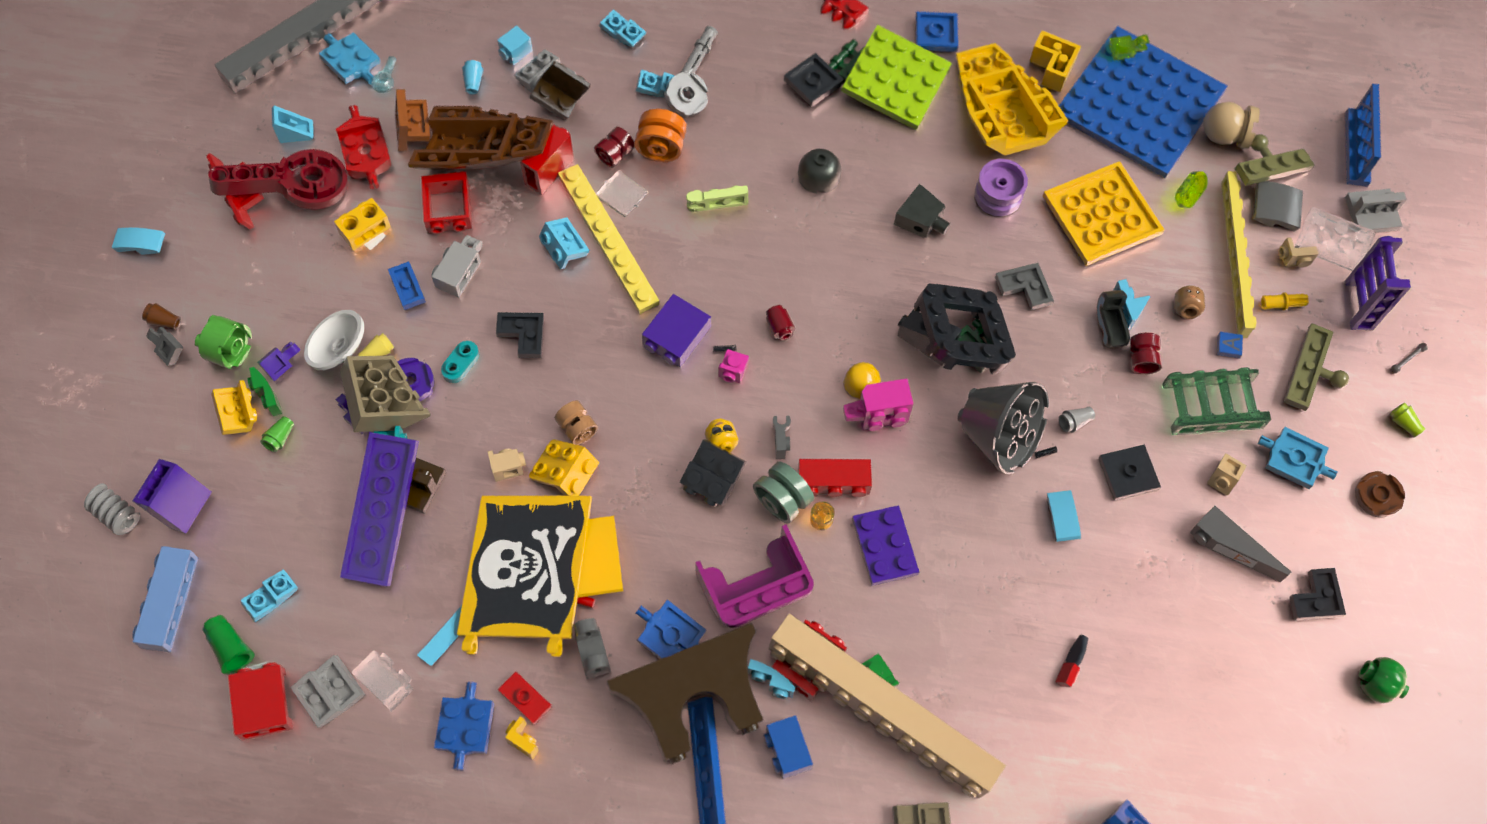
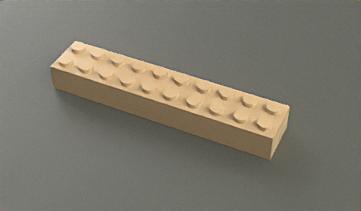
M788 614L771 638L768 649L771 651L770 654L773 658L781 662L786 661L792 666L791 669L799 675L810 678L813 681L812 684L817 686L820 691L825 692L827 690L834 695L833 699L843 707L848 705L855 710L854 714L859 719L865 722L869 720L876 725L875 729L886 737L890 735L898 741L897 745L907 752L913 751L919 755L918 759L920 762L928 767L933 765L941 771L940 775L951 783L955 781L961 785V790L968 796L981 798L989 793L1006 767L1004 763L791 614Z

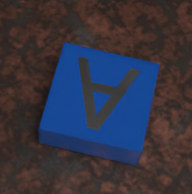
M1219 332L1217 355L1240 359L1242 356L1243 335Z

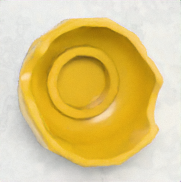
M860 362L849 368L843 384L845 390L851 396L860 399L865 386L881 383L879 371L872 364Z

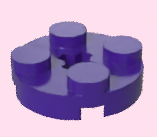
M404 358L397 361L407 377L412 376L413 379H416L410 387L418 393L419 401L430 397L434 386V375L430 366L419 361L417 358Z

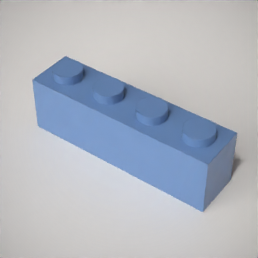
M162 546L160 553L156 555L154 561L155 570L147 583L148 593L146 600L140 606L141 616L139 623L134 627L132 633L133 643L141 649L171 653L198 561V557L191 550Z

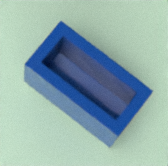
M796 715L766 726L767 733L763 734L767 748H772L775 757L772 758V764L776 774L781 773L782 779L812 769L813 762Z

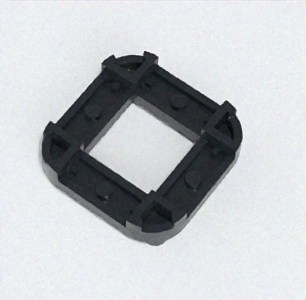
M929 283L914 303V311H919L922 314L930 342L926 347V352L929 356L933 354L939 361L944 363L943 368L952 370L955 365L989 368L991 374H998L1015 358L1014 346L1004 315L997 302V296L993 292ZM946 309L971 312L973 318L980 319L988 344L955 340Z

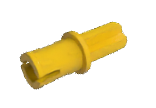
M1283 292L1280 295H1263L1261 298L1263 310L1276 308L1287 310L1288 307H1302L1309 304L1307 294L1288 295L1286 292Z

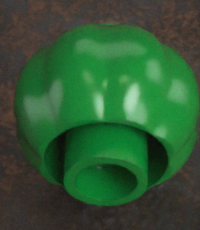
M1378 657L1373 661L1368 660L1359 671V678L1368 682L1366 684L1361 680L1360 686L1362 691L1375 702L1391 703L1397 698L1403 699L1409 692L1407 671L1401 663L1392 658Z

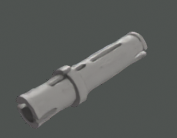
M707 26L701 38L697 39L694 44L695 48L681 73L695 74L705 54L710 52L711 44L718 34L714 27Z

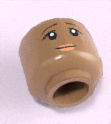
M1192 285L1178 289L1174 298L1176 313L1185 319H1194L1200 316L1205 310L1203 290Z

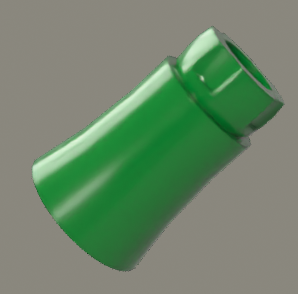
M223 615L212 617L203 624L202 630L218 660L223 674L235 673L237 670L246 667L253 660L254 652L244 643L232 624L228 623Z

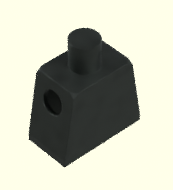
M921 184L915 188L896 212L894 225L923 238H927L933 229L944 235L951 223L942 218L945 205Z

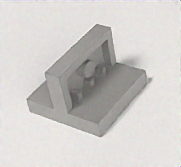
M1390 189L1349 192L1345 196L1357 235L1399 231L1402 228L1398 210L1407 200L1404 192L1395 193Z

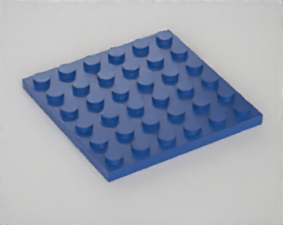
M1117 26L1059 104V107L1071 126L1161 177L1166 178L1202 126L1206 113L1212 106L1217 104L1228 86Z

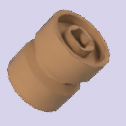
M578 400L567 403L555 414V421L562 430H566V436L572 444L580 445L585 443L598 430V425L591 416L587 415L586 409Z

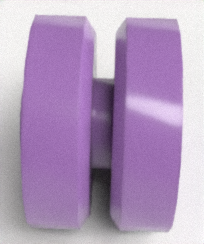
M996 159L984 165L975 188L977 205L984 212L993 216H1006L1015 212L1019 208L1027 188L1028 177L1025 170L1018 163L1008 159Z

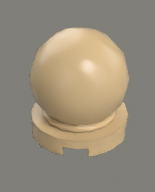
M1233 102L1218 103L1212 106L1205 115L1203 122L1205 134L1211 141L1217 144L1230 145L1237 142L1239 149H1249L1256 134L1251 133L1254 122H1259V108L1249 105L1244 111L1240 105Z

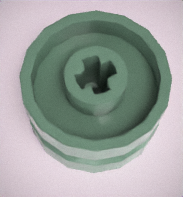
M781 461L776 462L769 469L768 476H761L753 484L754 493L772 515L784 523L793 521L799 514L798 508L805 509L814 500L813 492L806 481L792 467Z

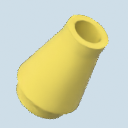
M382 333L379 336L376 335L358 355L385 356L391 353L394 346L387 336Z

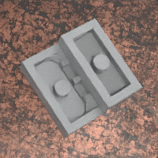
M336 655L329 658L315 672L309 671L291 687L319 728L338 717L365 696V693L344 663Z

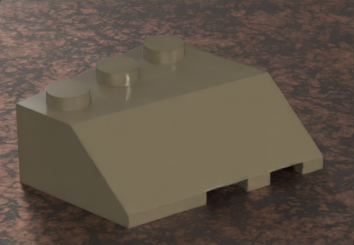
M393 355L346 357L340 374L354 432L393 431L395 426H401L404 429L430 417V412L420 403L416 390L413 391L406 381L407 376Z

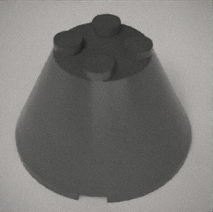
M1037 382L980 389L972 388L965 407L959 411L957 418L961 422L963 431L1000 472L1013 474L1015 473V468L1025 466L1040 443L1047 422L1043 415L1044 407H1049L1048 393L1045 387Z

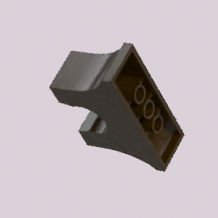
M753 623L607 680L610 694L629 702L644 717L652 730L664 762L670 760L671 765L687 758L686 753L691 750L689 733L682 721V709L684 704L693 697L709 696L718 701L724 710L726 721L735 733L741 731L745 735L759 728L758 724L763 721V717L750 686L747 668L750 643L756 633Z

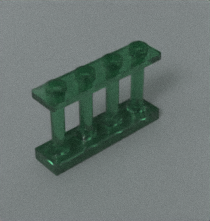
M1243 367L1232 371L1219 369L1214 372L1199 370L1189 374H1182L1181 372L1169 374L1162 383L1163 389L1173 388L1179 417L1171 425L1172 435L1264 429L1271 421L1270 412H1260V410H1257L1251 385L1259 375V370ZM1241 383L1248 412L1237 413L1234 411L1228 384ZM1219 385L1224 414L1215 415L1211 412L1206 386ZM1183 387H1196L1202 412L1201 416H1191L1188 413Z

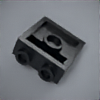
M703 439L679 483L684 485V491L692 495L699 493L705 496L704 501L714 507L717 504L723 505L726 503L747 461Z

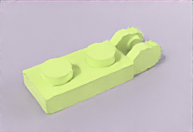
M747 185L732 186L731 188L720 190L711 189L706 192L699 190L689 191L686 195L687 207L689 211L695 212L747 205Z

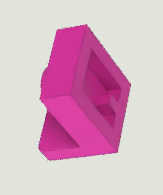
M727 349L723 362L718 367V377L729 383H740L748 364L749 356Z

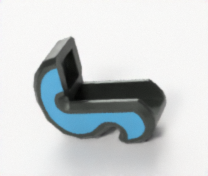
M1122 290L1102 292L1097 302V319L1100 327L1103 329L1102 340L1108 348L1127 346L1130 342V332L1122 309L1128 296Z

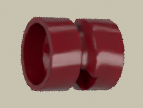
M615 127L607 135V138H603L595 145L594 151L606 166L614 168L623 159L622 156H627L635 148L634 140L623 128Z
M1148 332L1133 335L1130 338V351L1132 353L1131 370L1134 373L1145 375L1160 371L1162 369V357L1159 353L1161 351L1160 336Z

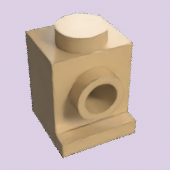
M503 449L498 454H493V451H488L496 482L524 475L522 466H526L523 452L518 453L517 449Z

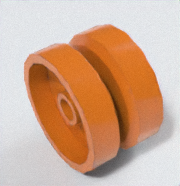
M649 109L643 112L640 116L638 131L634 141L635 149L639 154L653 161L672 162L678 159L682 153L683 140L686 135V122L678 114L669 110Z

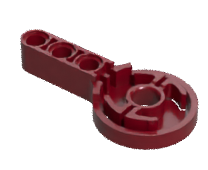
M317 149L298 151L287 158L283 157L279 163L221 165L212 167L208 172L210 190L215 195L280 193L292 204L305 209L330 207L337 203L347 190V171L344 164L333 154ZM308 175H318L321 178L316 181H310L305 177Z

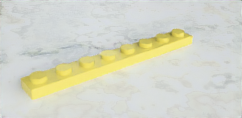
M574 165L559 172V179L639 314L660 305L657 295L579 165Z
M1228 171L1221 182L1237 333L1243 335V338H1248L1256 328V317L1253 316L1254 298L1250 293L1252 279L1248 276L1250 261L1249 257H1246L1247 238L1244 237L1243 233L1245 228V219L1241 215L1243 201L1239 198L1241 183L1240 180H1237L1236 171Z

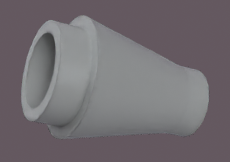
M1091 407L1066 410L1059 416V425L1064 432L1074 433L1089 421L1094 420L1095 412Z

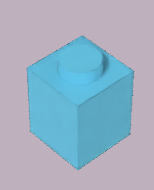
M517 25L497 39L500 56L504 60L510 61L513 65L533 51L531 38Z

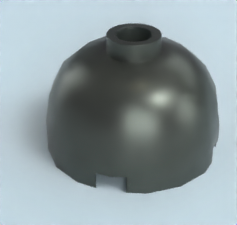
M818 148L809 151L802 157L799 163L798 179L800 184L812 193H817V191L830 192L840 182L841 165L839 159L833 152L827 149Z

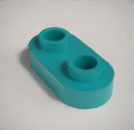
M463 341L459 343L441 367V372L447 382L458 383L462 381L477 362L479 350L474 342ZM465 349H470L468 353H463ZM451 367H457L454 371L449 370Z

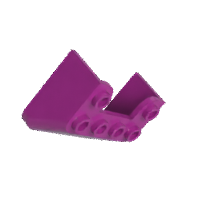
M786 524L781 528L780 538L771 541L767 546L766 553L772 567L728 585L723 573L715 567L704 569L700 560L695 562L696 576L707 601L716 616L726 627L736 628L806 598L812 593L814 586L813 578Z

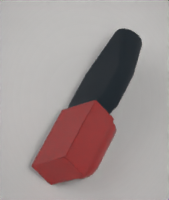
M1079 635L1071 647L1065 660L1066 662L1063 663L1055 681L1058 685L1072 687L1080 672V667L1078 666L1081 664L1086 653L1087 636Z

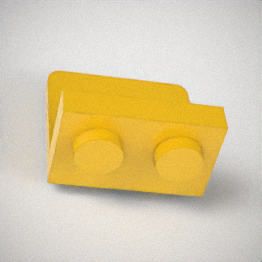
M553 439L529 473V478L532 481L556 487L564 496H579L599 462L584 446Z

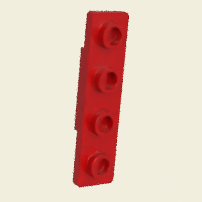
M211 153L206 155L209 161V169L214 166L224 165L220 159ZM262 193L225 195L224 200L234 212L233 218L240 226L244 225L250 230L254 228L247 210L264 199Z

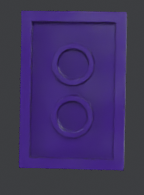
M899 505L852 517L872 586L919 575L920 571Z

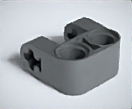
M588 618L574 624L575 638L586 679L610 673L608 658L596 619Z

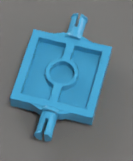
M354 32L339 41L330 33H328V36L327 34L325 35L324 40L330 46L319 52V57L345 84L361 77L368 84L376 81V77L370 73V70L380 64V58Z
M1287 427L1281 430L1276 441L1262 435L1257 443L1270 449V458L1266 464V469L1307 489L1313 486L1319 474L1334 480L1338 471L1325 466V456L1329 447Z

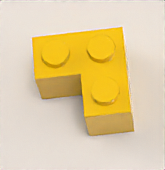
M1041 31L1029 62L1046 68L1041 85L1061 93L1076 62L1081 46Z

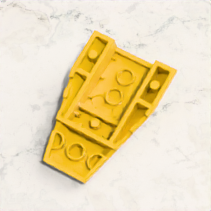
M996 43L956 53L969 117L988 147L1003 155H1008L1045 145L1068 123V119L1051 93L1045 87L1041 88L1033 76L1029 77L1025 74L1024 68L1021 65H1015L1012 62L1013 58Z

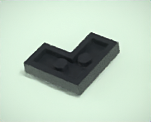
M497 312V337H519L518 358H542L544 313Z
M1335 568L1311 569L1308 571L1312 593L1292 594L1289 597L1294 621L1342 618L1346 615Z

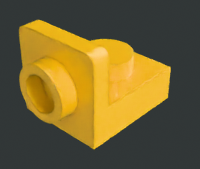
M520 716L517 721L513 720L507 727L505 739L508 744L533 760L539 750L537 745H535L536 740L526 733H523L522 736L520 735L527 725L525 719Z

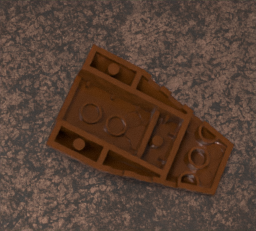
M434 106L428 118L433 133L426 149H414L408 166L409 168L422 170H469L502 166L522 161L543 153L553 126V120L532 116L520 118L516 113L510 112L508 115L499 114V111L495 109H490L489 112L483 111L478 106Z

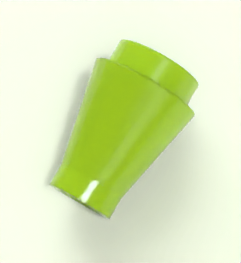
M1404 402L1390 412V415L1393 417L1392 421L1409 432L1414 438L1425 430L1411 405L1408 406Z

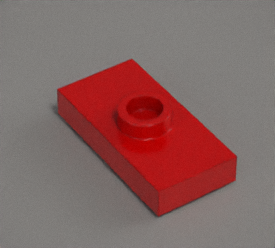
M516 671L498 688V691L533 725L552 708V705Z

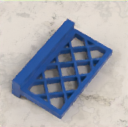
M1372 83L1357 108H1348L1345 112L1346 184L1368 187L1371 183V171L1381 158L1379 84Z

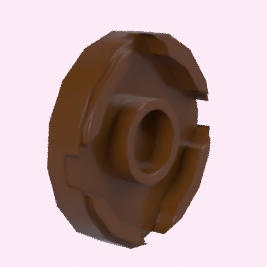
M1374 471L1366 474L1359 480L1355 487V497L1359 506L1366 513L1374 517L1386 518L1393 516L1402 509L1405 490L1396 477L1391 474H1384L1381 471Z

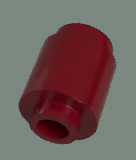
M775 305L766 311V321L774 338L787 340L792 337L795 326L787 310L782 305Z

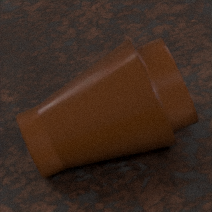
M157 303L147 304L142 314V320L146 321L148 325L167 327L174 330L178 328L181 320L179 316L174 315Z

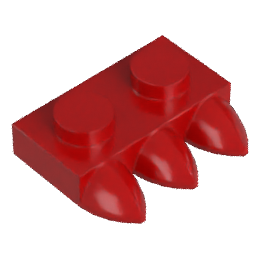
M824 0L820 12L821 14H827L833 11L831 16L832 22L845 18L842 28L850 29L868 14L869 7L859 0Z

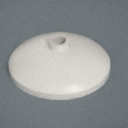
M341 310L321 321L312 331L304 349L306 362L316 370L332 369L344 363L346 357L352 356L362 341L364 334V321L362 317L353 310Z

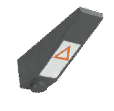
M1216 506L1190 531L1199 544L1205 545L1208 549L1276 581L1282 582L1292 572Z

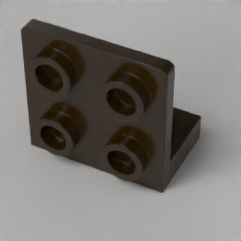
M553 61L539 77L529 98L566 121L577 101L587 92L591 84L583 77L568 70L565 65Z

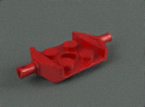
M351 105L349 107L351 119L336 128L348 175L355 179L367 178L370 189H374V185L377 189L379 187L378 175L388 171L392 165L379 118L360 116L358 106L353 105V111ZM364 148L371 149L367 154L360 153Z

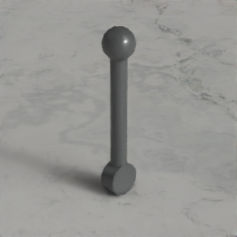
M1419 344L1413 353L1398 365H1393L1391 371L1399 373L1401 367L1417 354L1428 349L1427 344Z

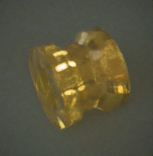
M824 501L813 505L810 523L815 529L822 531L831 527L835 515L833 506Z

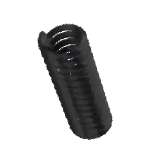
M717 345L713 347V352H724L727 349L737 351L736 345H727V347L726 345H722V347Z
M1057 447L1036 451L1035 459L1057 453Z

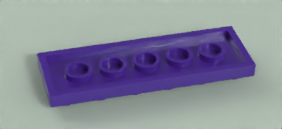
M369 432L340 578L382 586L391 585L419 441Z

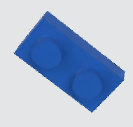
M409 261L388 269L404 310L426 302Z

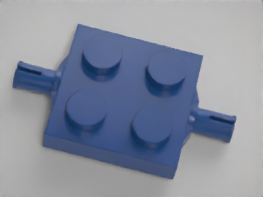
M666 600L662 607L654 614L642 605L635 612V614L647 622L644 631L636 641L659 659L699 644L700 639L707 631L669 600Z
M466 682L464 697L442 698L434 749L450 751L455 754L453 770L463 771L465 755L473 753L487 754L495 703L475 698L477 685L475 682Z

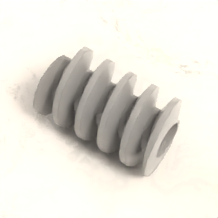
M104 483L95 486L84 501L85 510L92 513L94 517L98 518L101 523L105 524L116 535H124L130 532L140 520V512L135 513L134 507L128 506V502L125 500L121 501V497L115 495L114 491L108 489Z

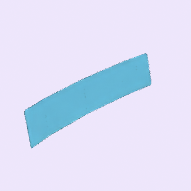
M462 605L431 641L417 654L418 657L430 666L436 662L458 637L457 631Z

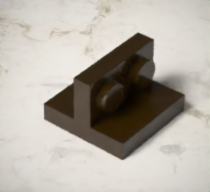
M416 458L406 506L425 514L446 474V470Z

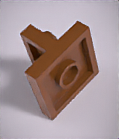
M396 89L395 123L398 151H407L408 141H430L427 100H406L405 89Z

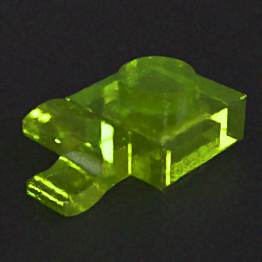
M1131 35L1110 38L1108 44L1113 59L1120 60L1135 57L1136 51L1147 50L1146 44L1150 43L1148 35L1138 36L1134 40H1132Z

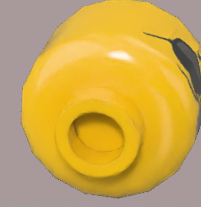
M715 419L709 423L705 430L706 440L728 452H732L738 444L739 440L734 425L728 420Z

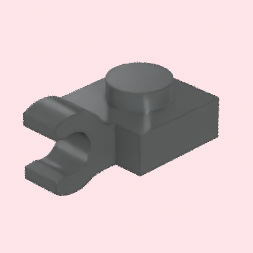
M159 327L157 332L149 328L146 337L156 345L154 352L167 366L175 365L183 346L170 332L167 333L163 327Z
M777 416L773 417L776 459H785L786 451H790V437L785 436V432L790 428V416H786L785 424H779Z

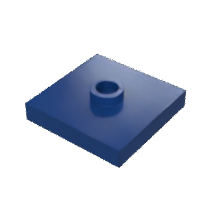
M916 11L915 44L928 51L957 52L958 13Z

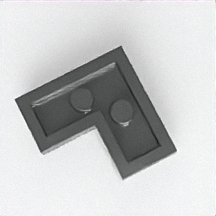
M1039 263L996 273L995 279L1002 296L1024 291L1031 310L1053 305L1054 299Z

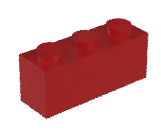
M799 459L798 474L809 485L814 497L818 496V494H828L830 497H840L842 494L852 495L853 497L870 495L872 488L871 459Z

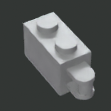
M466 235L461 243L454 241L450 247L446 248L442 261L432 271L435 288L458 298L461 296L481 263L479 251L482 247L481 240Z

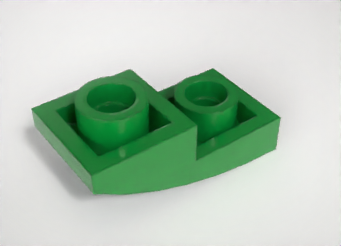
M255 367L249 368L251 377H248L247 380L250 390H255L259 398H261L264 408L269 409L273 416L282 414L279 401L264 376Z

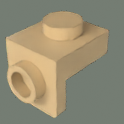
M1291 237L1286 238L1279 248V256L1283 259L1285 267L1298 266L1304 268L1310 266L1319 254L1317 246L1295 248Z

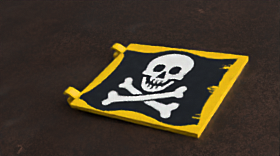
M481 496L457 631L458 636H465L462 642L463 651L470 655L476 654L478 649L477 637L550 638L547 644V652L553 657H560L562 655V639H572L592 502L591 496Z

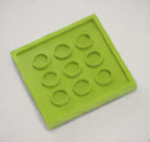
M877 24L846 79L841 92L917 130L952 63Z

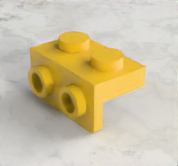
M240 380L237 387L213 389L211 396L222 435L251 432L254 422L257 421V413L255 408L251 407V391L249 388H246L245 381Z

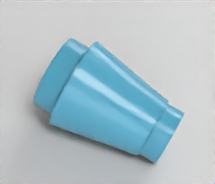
M475 60L466 61L462 67L465 92L468 94L478 93L483 74L482 64Z

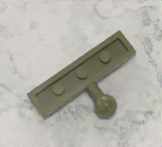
M1258 134L1255 135L1251 148L1254 151L1260 152L1263 158L1238 163L1234 169L1246 186L1310 171L1315 164L1304 148L1272 155L1267 147V137Z
M1313 323L1308 327L1283 401L1284 403L1306 411L1310 406L1319 376L1330 380L1331 385L1335 388H1344L1348 385L1349 376L1345 371L1337 370L1333 372L1322 367L1334 333L1333 331Z

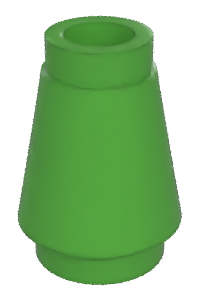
M283 416L262 434L261 444L271 452H277L278 449H282L294 423L289 418Z

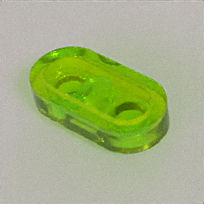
M1192 171L1178 188L1175 194V201L1180 208L1193 207L1204 193L1208 185V178L1205 172Z

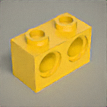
M373 198L361 202L356 208L342 214L334 221L339 234L353 251L391 228L387 215Z

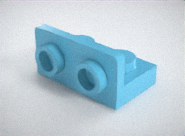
M568 218L545 222L539 239L560 269H564L569 260L588 255L590 250Z

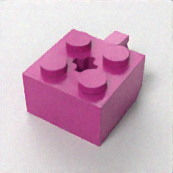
M908 379L866 385L862 390L860 400L843 406L845 420L860 421L862 430L869 429L870 431H877L886 426L901 427L909 421L914 405Z

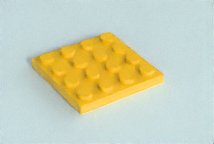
M1120 161L1046 190L1043 193L1044 200L1086 266L1160 236L1164 232L1163 226Z

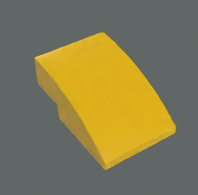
M614 516L589 519L578 598L622 592L623 583Z

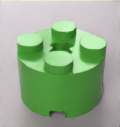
M212 315L209 317L202 332L196 336L195 346L198 347L199 354L204 360L232 369V366L238 367L248 356L251 348L250 345H247L248 338L252 339V333L245 324L222 316Z

